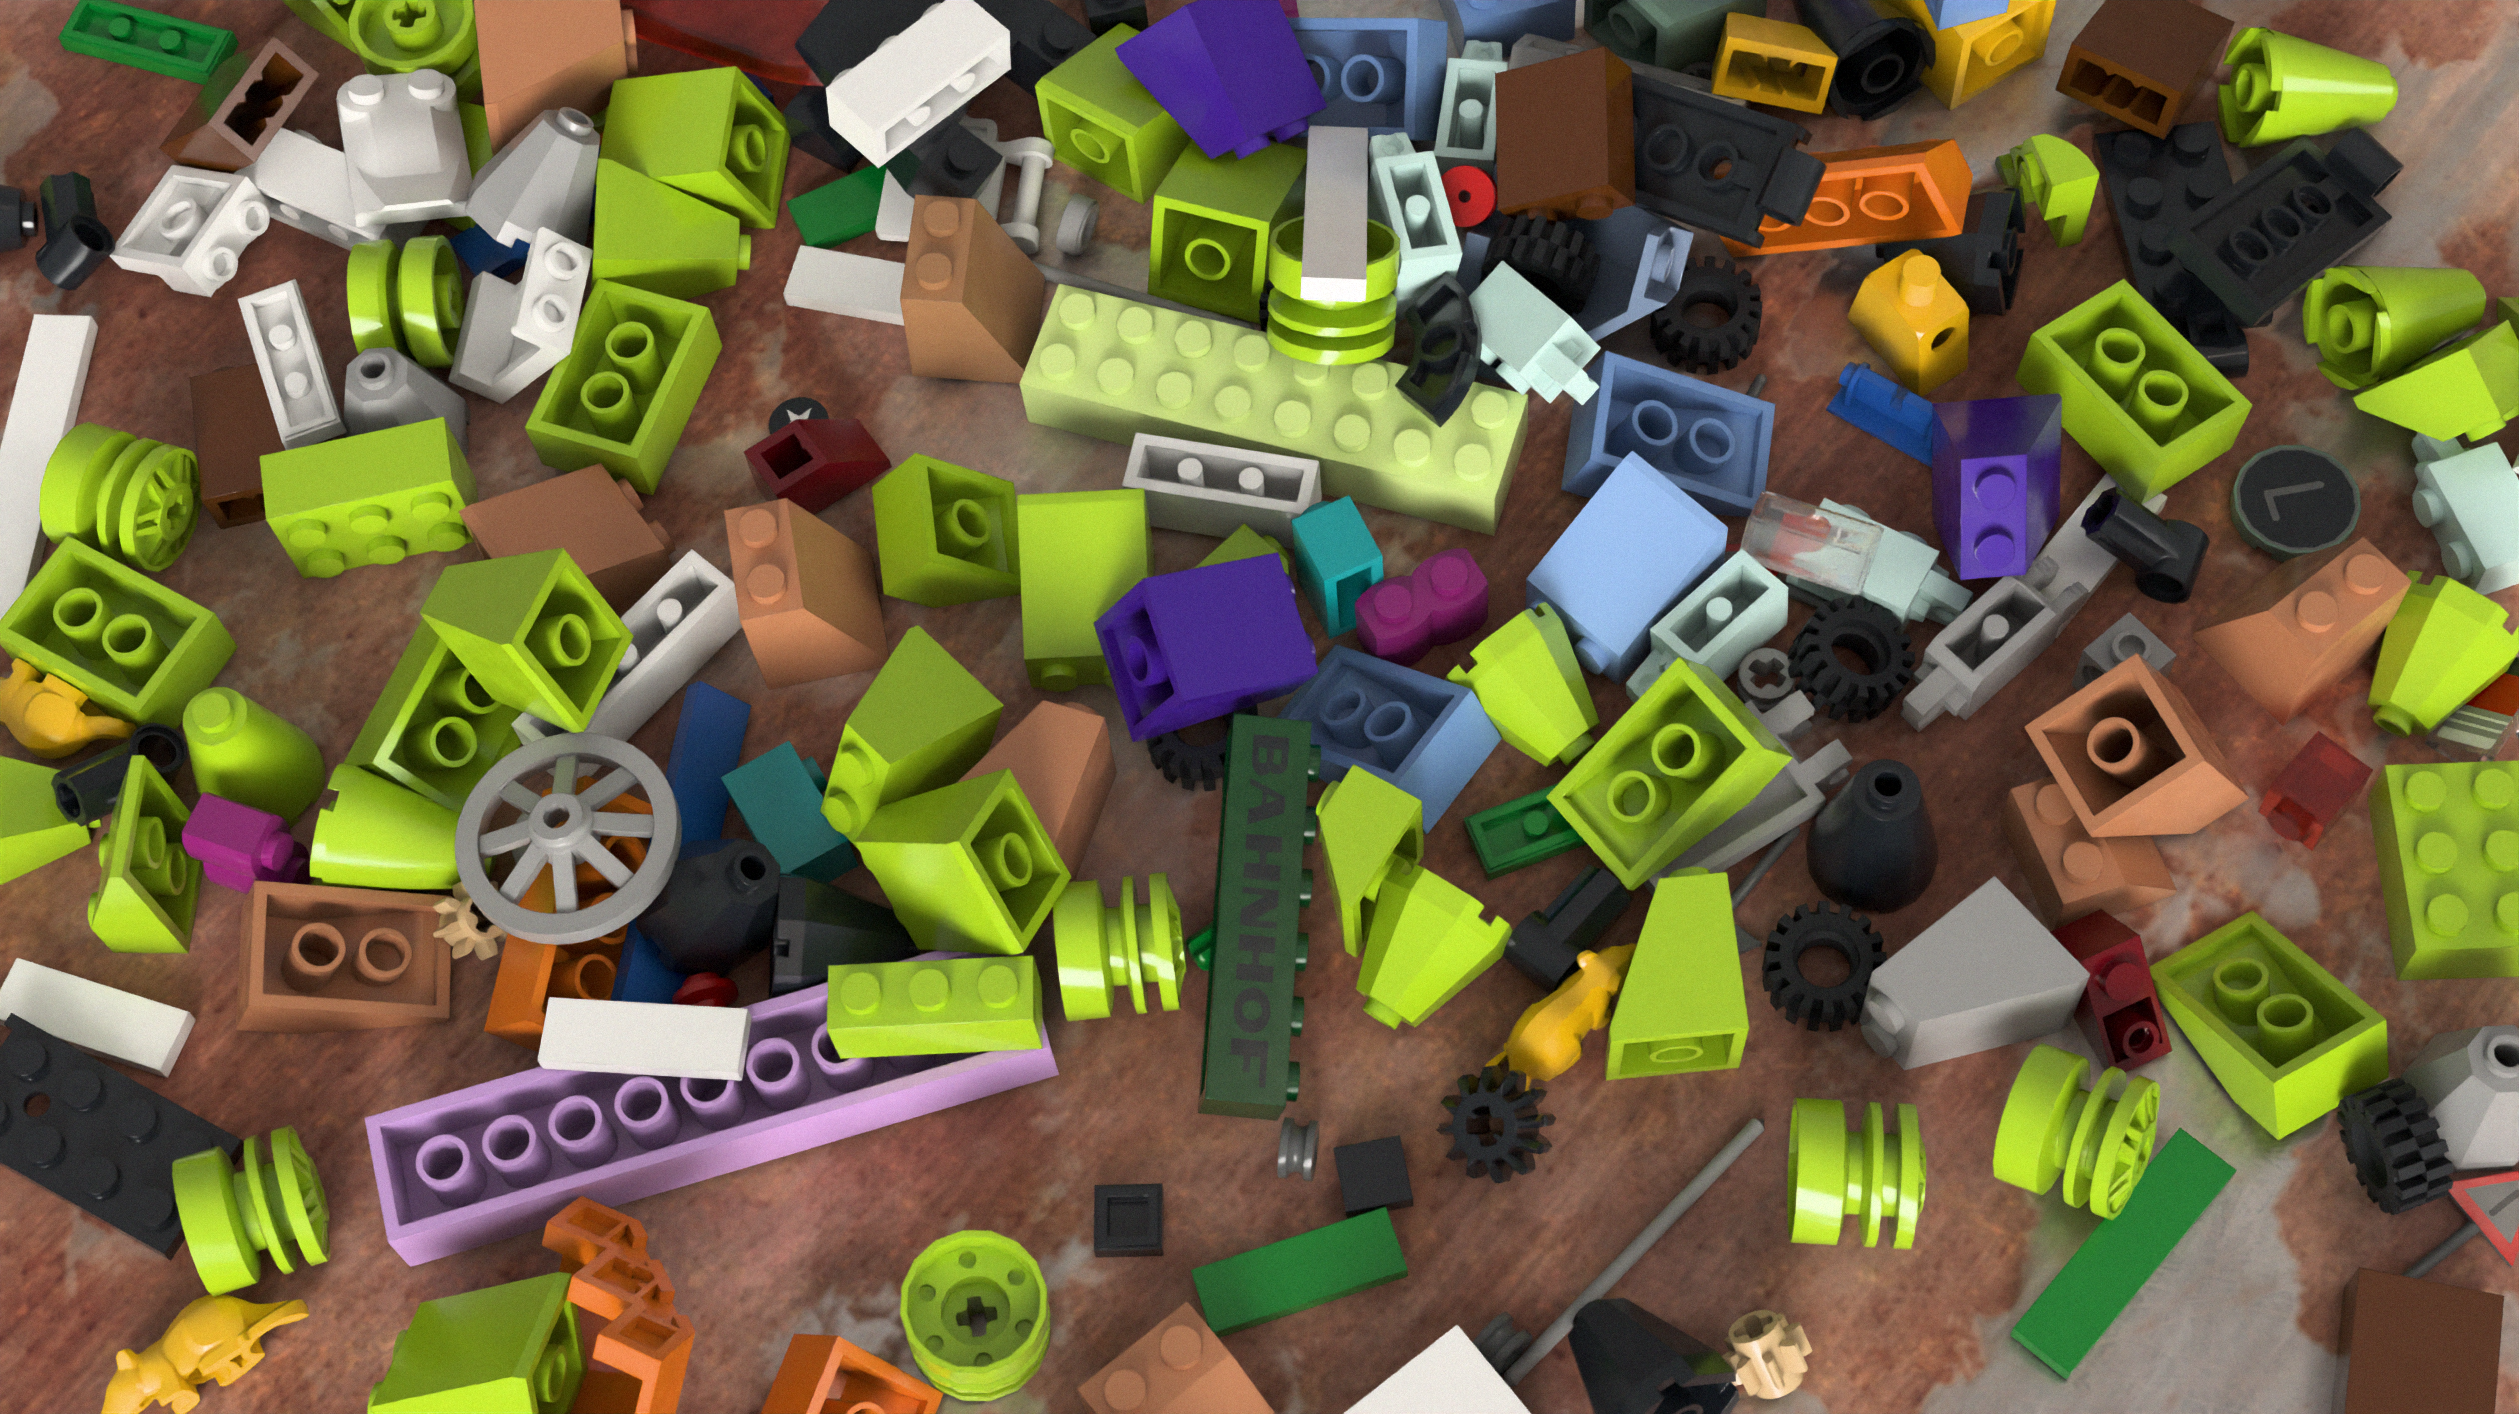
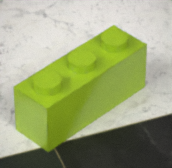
M1033 955L829 965L827 1031L840 1059L1043 1049L1042 983Z

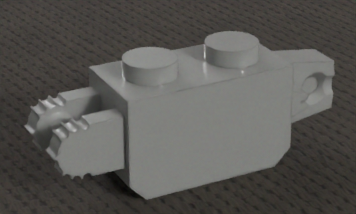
M2049 556L2044 557L2022 577L2020 575L2004 576L1936 635L1926 648L1922 665L1913 674L1912 678L1919 685L1904 698L1900 716L1918 732L1946 710L1955 717L1959 715L1966 721L2054 643L2058 628L2085 603L2090 594L2089 590L2077 581L2050 602L2040 591L2052 583L2061 567Z

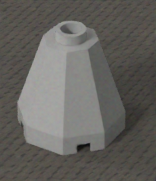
M562 107L560 110H543L476 173L467 192V198L469 199L465 205V212L495 241L511 248L516 238L531 244L533 233L541 227L547 228L584 246L587 240L600 145V135L593 129V121L584 113L570 107Z
M392 347L365 349L347 365L344 400V426L347 433L343 434V438L444 417L464 457L468 455L469 439L466 435V425L470 426L471 411L465 399L432 371Z
M2514 1025L2483 1026L2435 1034L2400 1078L2404 1079L2405 1084L2410 1083L2416 1088L2417 1098L2423 1096L2429 1105L2427 1110L2429 1117H2436L2441 1127L2436 1129L2440 1139H2446L2449 1151L2445 1152L2444 1156L2452 1162L2453 1173L2511 1170L2519 1161V1029Z

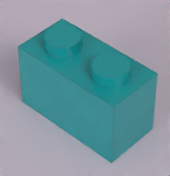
M1348 495L1334 502H1318L1308 507L1299 517L1291 520L1297 581L1329 640L1356 628V601L1366 590L1384 580L1383 555L1351 497Z
M790 741L779 745L721 777L735 809L753 840L767 847L781 866L780 872L802 873L829 883L859 866L851 848V842L842 833L837 832L820 812L823 801L821 794L826 791L828 785L823 773L812 756L801 761Z

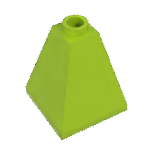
M598 158L591 292L598 278L679 300H686L736 285L737 270H749L751 235L739 234L740 219L616 161L605 158Z
M0 756V885L91 844L90 828L103 826V817L82 827L74 821H67L56 805V796L51 785L54 775L62 770Z

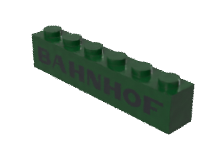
M1234 713L1226 733L1198 1113L1277 1121L1286 1107V1101L1296 1102L1300 1063L1289 1061L1291 1036L1300 1037L1302 1032L1304 997L1293 996L1295 972L1305 971L1309 946L1308 933L1298 932L1299 908H1309L1313 885V870L1302 868L1303 846L1313 845L1317 824V807L1306 806L1308 783H1317L1321 763V745L1310 744L1312 722Z

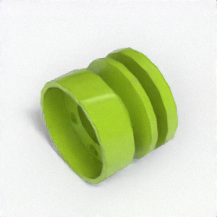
M1304 216L1285 221L1272 231L1270 239L1269 280L1275 287L1269 293L1268 311L1270 313L1267 322V339L1273 348L1293 359L1325 365L1364 363L1387 353L1394 346L1397 298L1392 291L1397 287L1400 256V238L1393 229L1376 220L1367 218L1366 300L1350 302L1304 300V298H1301Z
M85 422L73 427L59 441L47 463L40 487V519L43 531L52 543L60 545L68 535L98 552L106 554L117 562L131 564L132 566L154 572H159L171 566L184 552L195 531L202 507L198 461L193 451L145 437L138 440L133 434L91 422Z
M1167 871L1149 874L1150 903L1139 904L1134 875L1123 876L1120 887V905L1116 907L1106 906L1098 879L1067 883L1053 905L1058 973L1067 1021L1111 1017L1114 1008L1115 986L1128 985L1132 1003L1137 1014L1147 1013V983L1159 982L1164 1011L1181 1009V991L1185 972H1187L1185 938L1181 908L1178 906L1169 886Z
M2041 1043L2033 1048L2023 1063L2004 1108L1995 1142L1993 1157L1994 1177L2005 1183L2044 1195L2052 1188L2064 1170V1202L2079 1209L2090 1197V1211L2095 1215L2113 1220L2121 1213L2148 1164L2157 1130L2156 1122L2160 1104V1085L2155 1080L2138 1075L2127 1086L2126 1073L2122 1069L2111 1066L2103 1072L2090 1092V1061L2081 1055Z
M1794 1097L1790 1122L1787 1173V1228L1789 1241L1791 1243L1837 1245L1843 1226L1844 1215L1851 1214L1857 1215L1862 1245L1864 1247H1875L1879 1235L1881 1216H1887L1890 1246L1896 1249H1911L1916 1222L1924 1205L1926 1187V1151L1919 1131L1916 1105L1912 1103H1895L1890 1133H1884L1881 1103L1867 1101L1861 1120L1860 1131L1857 1132L1847 1131L1846 1115L1841 1100Z
M291 1124L273 1129L271 1132V1147L274 1161H271L263 1141L256 1134L244 1140L245 1170L237 1172L231 1159L221 1146L177 1158L172 1163L175 1198L184 1234L199 1276L207 1291L213 1297L258 1283L261 1278L260 1250L268 1248L274 1262L284 1274L295 1272L297 1269L295 1239H297L307 1262L311 1266L327 1262L331 1257L328 1235L330 1217L323 1185L313 1159L304 1150Z
M961 1230L935 1240L914 1259L901 1287L900 1316L916 1366L937 1390L962 1401H993L1018 1391L1039 1371L1050 1347L1051 1315L1047 1287L1037 1261L1017 1241L993 1231ZM977 1313H984L987 1322V1334L983 1336H973L970 1328L971 1316Z

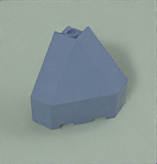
M1496 163L1495 166H1494L1493 175H1492L1494 181L1496 182V185H1497V163ZM1498 203L1494 213L1486 221L1476 225L1467 232L1456 281L1468 297L1483 282L1484 275L1481 274V268L1498 225H1502L1503 220L1508 218L1498 210ZM1635 206L1613 210L1611 216L1603 219L1589 220L1576 218L1562 221V223L1567 225L1566 232L1579 231L1585 235L1582 243L1592 242L1596 247L1594 254H1600V267L1586 305L1579 314L1573 312L1571 316L1595 342L1665 306L1678 293L1694 235L1690 230L1662 215ZM1498 358L1490 367L1480 359L1476 375L1509 384L1495 371L1502 363Z

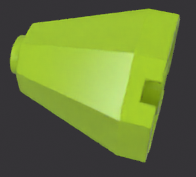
M2409 570L2406 574L2412 582L2394 618L2387 624L2381 640L2366 702L2375 712L2373 716L2374 722L2388 733L2400 738H2408L2410 733L2424 737L2503 675L2519 653V625L2513 635L2503 627L2509 614L2498 603L2446 576L2435 575L2429 585L2420 584L2418 582L2423 572Z
M1546 601L1538 604L1535 611L1531 608L1522 611L1474 648L1469 654L1474 658L1472 662L1475 666L1467 674L1458 664L1444 679L1472 689L1502 739L1546 767L1559 760L1566 767H1569L1588 753L1597 743L1591 734L1599 726L1600 720L1563 622Z
M1397 857L1382 882L1356 985L1357 991L1367 998L1362 1010L1393 1030H1396L1401 1021L1417 1027L1503 956L1505 946L1513 932L1510 924L1498 915L1490 924L1479 917L1485 906L1474 897L1424 867L1415 864L1412 869L1406 860Z

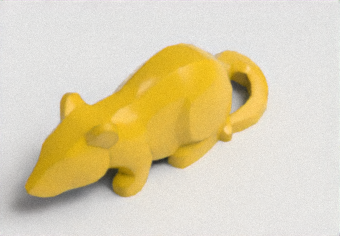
M15 658L11 663L14 671L9 678L0 677V724L9 729L22 747L37 757L56 759L72 755L96 739L130 740L134 731L137 730L134 723L130 721L124 722L121 719L113 718L90 702L88 696L82 691L50 673L44 678L33 666L19 658Z
M1630 943L1604 948L1597 954L1590 950H1585L1578 954L1577 962L1581 969L1566 978L1556 991L1540 1002L1532 1003L1524 1011L1513 1026L1507 1042L1504 1043V1051L1491 1059L1485 1067L1496 1065L1500 1067L1508 1059L1509 1072L1521 1070L1526 1073L1525 1091H1527L1532 1079L1548 1082L1573 1066L1583 1055L1581 1042L1589 1030L1603 1028L1610 1022L1611 1010L1608 1007L1611 996L1619 994L1622 990L1637 945Z
M224 1294L215 1297L207 1295L193 1300L181 1310L162 1338L143 1352L136 1354L131 1349L126 1348L117 1353L118 1369L107 1386L101 1414H138L147 1408L154 1399H157L162 1407L172 1401L171 1407L175 1414H185L200 1402L196 1389L197 1385L216 1378L220 1386H228L240 1378L265 1357L260 1344L261 1336L278 1325L296 1322L308 1317L310 1314L307 1304L302 1299L254 1304L235 1296Z

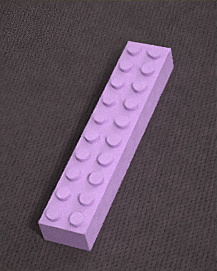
M936 950L899 962L1025 956L1023 952L1015 955ZM827 982L741 1007L748 1009L752 1016L742 1081L543 1069L540 1066L366 1117L365 1124L388 1243L412 1267L544 1228L548 1220L581 1195L611 1208L1057 1076L1059 1073L1044 1020L1043 1049L840 1059L827 1031Z

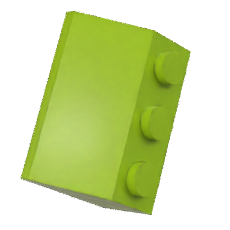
M423 618L343 763L356 765L461 813L470 793L480 779L497 762L517 750L522 742L511 724L523 712L492 699Z

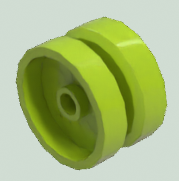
M355 0L348 18L350 39L358 56L365 65L367 74L377 76L412 73L420 69H433L447 75L454 81L457 101L470 102L483 88L474 0Z
M443 235L412 237L406 242L402 252L389 239L357 242L352 246L348 260L347 299L352 335L358 355L365 349L392 347L410 359L414 357L420 365L427 369L452 368L466 307L462 277L456 254L450 241Z

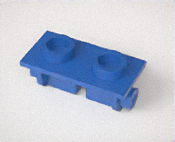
M1850 361L1842 371L1838 381L1842 387L1829 403L1826 411L1932 468V402L1870 370V364L1863 362L1857 365Z

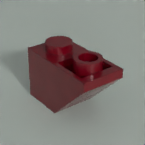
M796 419L744 451L756 487L767 502L788 498L812 515H816L892 467L888 457L858 419Z
M2102 909L2050 932L2090 973L2073 1017L2105 1071L2113 1066L2128 1072L2172 1051L2138 933Z

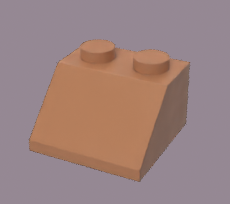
M2053 775L2010 789L2000 823L2050 932L2099 909L2113 916L2176 894L2177 889L2151 835L2092 837L2088 834Z

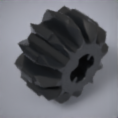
M1497 1065L1483 1067L1479 1078L1473 1074L1461 1076L1457 1080L1460 1095L1445 1096L1440 1102L1448 1112L1454 1115L1453 1121L1440 1123L1436 1129L1441 1135L1454 1134L1456 1143L1449 1148L1446 1157L1450 1158L1451 1161L1468 1157L1466 1176L1475 1179L1483 1177L1489 1172L1494 1183L1510 1181L1513 1170L1520 1175L1529 1174L1534 1171L1536 1165L1532 1153H1548L1552 1147L1549 1140L1539 1133V1129L1553 1125L1557 1119L1551 1113L1539 1114L1536 1108L1544 1100L1547 1091L1543 1090L1542 1087L1525 1091V1072L1513 1070L1504 1077L1502 1070ZM1490 1116L1503 1119V1132L1491 1130L1489 1125Z

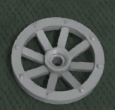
M579 732L552 735L533 741L511 752L497 762L476 784L463 806L457 824L454 845L456 865L461 881L475 905L486 918L503 931L515 937L541 944L560 945L584 942L604 936L629 923L641 914L660 894L668 882L679 856L682 839L681 814L674 793L662 771L653 760L633 745L608 735ZM579 763L599 764L616 769L579 795H575ZM556 767L552 794L542 798L521 785L536 774ZM637 783L649 796L653 809V815L595 812ZM503 801L529 816L526 821L487 833L490 822ZM568 820L563 826L555 828L558 823ZM601 835L652 838L648 853L635 874L600 844ZM530 844L497 892L488 879L484 859ZM587 861L619 891L598 904L579 910L575 866ZM546 862L552 864L556 914L535 912L518 906Z

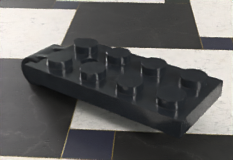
M1632 72L1636 205L1633 206L1759 249L1765 237L1757 231L1765 214L1783 223L1801 226L1827 169V166L1818 159L1795 149L1798 143L1808 145L1812 134L1807 129L1796 123ZM1730 160L1732 166L1727 175L1722 179H1715L1714 171L1717 165L1722 161Z
M2214 121L2174 125L2164 140L2141 129L2095 134L2092 153L2097 170L2100 173V182L2129 284L2226 379L2246 377L2249 368V350L2247 339L2242 329L2250 327L2239 316L2229 311L2223 304V301L2196 275L2186 272L2178 258L2161 242L2175 224L2233 185ZM2273 312L2252 328L2268 326L2272 321Z
M2357 125L2348 132L2327 155L2304 135L2175 224L2161 242L2178 258L2184 268L2193 272L2223 301V304L2229 311L2239 316L2252 328L2310 285L2312 280L2318 279L2325 274L2324 270L2337 265L2386 227L2393 217L2374 198L2399 175L2404 165L2361 125Z
M11 1013L4 1022V1025L12 1032L0 1047V1165L171 1261L186 1239L175 1198L172 1179L173 1161L180 1157L221 1146L235 1166L243 1154L244 1142ZM38 1095L48 1096L50 1098V1106L43 1115L37 1117L28 1115L27 1105L32 1098Z

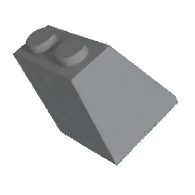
M1994 876L1872 972L1859 1020L1863 1025L1861 1026V1031L1865 1040L1877 1054L1883 1058L1891 1056L1904 1070L2057 1033L2070 1024L2090 973Z

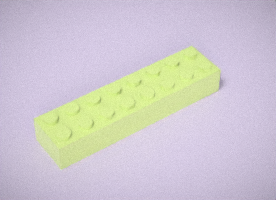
M1060 283L1019 383L1028 422L1130 447L1133 445L1135 433L1137 432L1319 461L1322 494L1338 498L1349 495L1354 502L1492 536L1495 535L1528 433V394L1522 396L1519 392L1473 382L1460 406L1440 428L1402 398L1395 387V384L1409 366L1376 358L1364 363L1348 365L1313 364L1290 358L1274 349L1267 339L1266 332Z

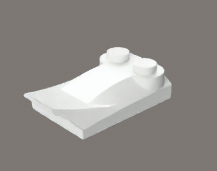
M420 69L412 73L377 76L363 74L355 76L350 81L344 83L338 90L336 100L356 226L364 227L469 216L465 212V205L469 199L467 198V192L472 183V176L454 81L436 70Z

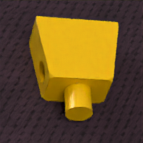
M1727 12L1713 62L1711 92L1712 94L1822 115L1838 57L1820 38L1805 26L1737 12ZM1802 63L1808 64L1804 75H1802L1801 71Z
M1914 248L1889 261L1864 278L1847 318L1911 392L1923 397L1967 370L1969 309L1962 297L1940 274L1941 269L1938 262Z

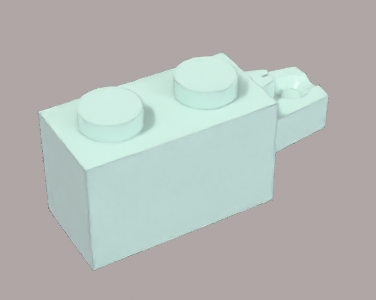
M1467 40L1462 57L1448 59L1434 149L1440 176L1454 167L1468 165L1482 168L1491 176L1493 175L1494 166L1497 163L1495 73L1508 70V62H1502V43Z
M1406 132L1372 136L1368 149L1370 177L1367 189L1369 219L1376 220L1392 228L1400 238L1397 287L1392 291L1397 301L1420 298L1446 272L1455 279L1462 257V249L1434 151L1416 153Z
M1502 260L1468 297L1477 313L1481 327L1482 351L1480 359L1490 367L1498 358L1502 363L1495 371L1522 396L1531 387L1547 402L1551 403L1564 390L1583 406L1599 386L1588 377L1582 368L1601 347L1566 312Z
M2417 432L2418 434L2413 438L2411 444L2419 461L2414 468L2419 482L2412 494L2413 509L2418 521L2422 526L2430 527L2440 545L2443 565L2448 575L2481 595L2519 584V479L2512 470L2498 442L2471 450L2470 447L2463 449L2455 437L2442 442Z
M1827 498L1823 499L1811 521L1857 535L1791 553L1790 555L1856 588L1844 586L1790 568L1787 570V583L1831 602L1833 599L1843 598L1846 607L1853 598L1864 599L1863 610L1867 612L1875 603L1884 608L1880 615L1882 620L1887 622L1894 616L1901 623L1895 631L1897 636L1903 634L1911 619L1923 622L1925 618L1948 626L1971 606L1973 600V592L1948 579L1949 572L1937 565L1940 551L1930 547L1924 539L1911 532H1897L1872 520L1866 512L1856 506L1848 504L1839 505Z
M1741 548L1650 629L1651 653L1626 682V695L1635 703L1678 657L1710 667L1724 681L1739 668L1746 655L1753 650L1760 649L1787 625L1788 587Z

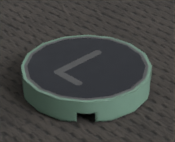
M2278 445L2256 453L2240 469L2229 498L2231 520L2241 538L2255 550L2259 546L2264 551L2272 553V559L2283 563L2286 560L2346 542L2352 535L2361 512L2359 487L2348 469L2328 453L2305 445Z

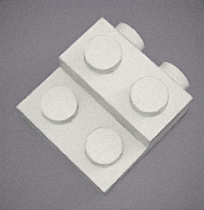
M172 165L115 243V251L110 257L122 269L160 276L174 291L211 297L216 289L234 277L238 268V258L246 246L267 230L270 222V212L274 205L247 176Z

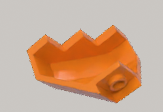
M582 1195L547 1221L542 1246L562 1254L559 1272L572 1274L567 1301L576 1304L578 1308L588 1365V1372L570 1414H676L696 1331L688 1315H678L673 1305L675 1289L660 1259L650 1258L646 1250L648 1235L641 1221Z

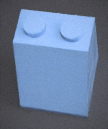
M1632 450L1526 578L1525 608L1526 610L1531 608L1535 611L1538 604L1546 601L1562 620L1578 661L1593 674L1599 675L1603 673L1616 685H1619L1650 655V629L1724 564L1728 527Z

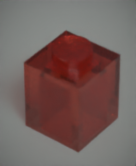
M2317 731L2270 785L2258 812L2267 818L2270 826L2280 836L2290 841H2299L2313 851L2359 798L2373 769L2323 733Z

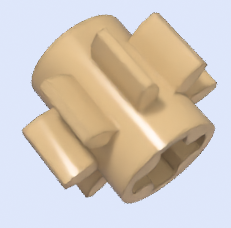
M462 881L453 885L452 891L455 899L446 897L435 902L433 908L441 914L439 928L433 932L434 938L443 937L449 945L453 946L452 958L454 959L468 955L473 948L481 961L497 955L498 947L495 941H506L508 933L494 925L482 914L469 896ZM491 881V885L497 891L498 882Z
M1770 1310L1750 1312L1732 1324L1728 1332L1729 1337H1726L1724 1340L1729 1352L1722 1355V1357L1733 1369L1736 1376V1382L1732 1383L1734 1386L1743 1384L1750 1396L1756 1394L1763 1399L1782 1397L1800 1385L1804 1377L1803 1372H1807L1809 1369L1804 1356L1811 1353L1812 1348L1800 1322L1788 1325L1784 1314L1779 1313L1776 1315L1775 1312Z

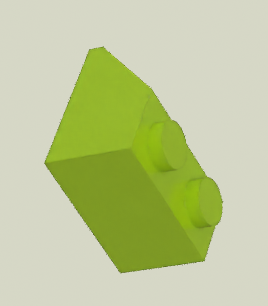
M2505 320L2417 359L2380 381L2375 382L2353 397L2359 410L2442 442L2466 433L2470 442L2476 441L2506 426L2505 421L2519 415V341L2509 320Z
M914 453L872 486L884 595L938 608L1021 594L1018 513L1014 482Z
M1353 764L1341 783L1334 780L1327 786L1318 802L1316 815L1319 816V842L1322 844L1324 871L1344 948L1347 953L1357 958L1368 941L1385 876L1397 857L1406 860L1412 869L1415 864L1418 865L1424 855L1422 801Z

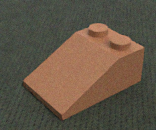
M254 880L241 910L236 1030L312 1034L447 1023L450 1012L451 945L443 937L434 938L433 932L439 928L441 916L433 908L435 902L446 897L452 898V896Z
M1188 1301L1077 1388L1087 1414H1275L1232 1354Z

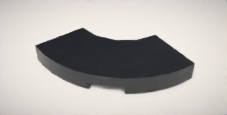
M1448 272L1403 313V316L1414 331L1415 350L1409 368L1395 384L1402 398L1440 428L1457 410L1470 390L1479 367L1482 351V334L1477 313L1463 288Z

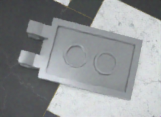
M1801 690L1791 694L1764 714L1760 713L1751 700L1744 704L1793 758L1748 805L1645 881L1643 884L1652 896L1654 895L1659 878H1668L1672 872L1678 869L1704 867L1710 873L1723 872L1818 814L1825 807L1826 798L1821 792L1832 790L1849 780L1850 773L1846 770V767L1852 764L1853 758L1838 738L1804 762L1801 761L1788 744V742H1792L1812 731V724L1808 718L1814 715L1815 708Z

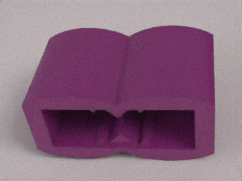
M1454 548L1439 552L1423 561L1413 571L1411 576H1398L1383 580L1370 587L1358 598L1355 603L1357 639L1366 654L1404 667H1410L1420 661L1431 650L1433 645H1447L1461 641L1483 626L1488 619V581L1467 548Z
M210 792L202 793L181 833L186 852L192 858L203 861L205 873L211 882L248 895L254 880L310 884L312 877H310L309 852L302 843L293 840L290 827L283 817Z

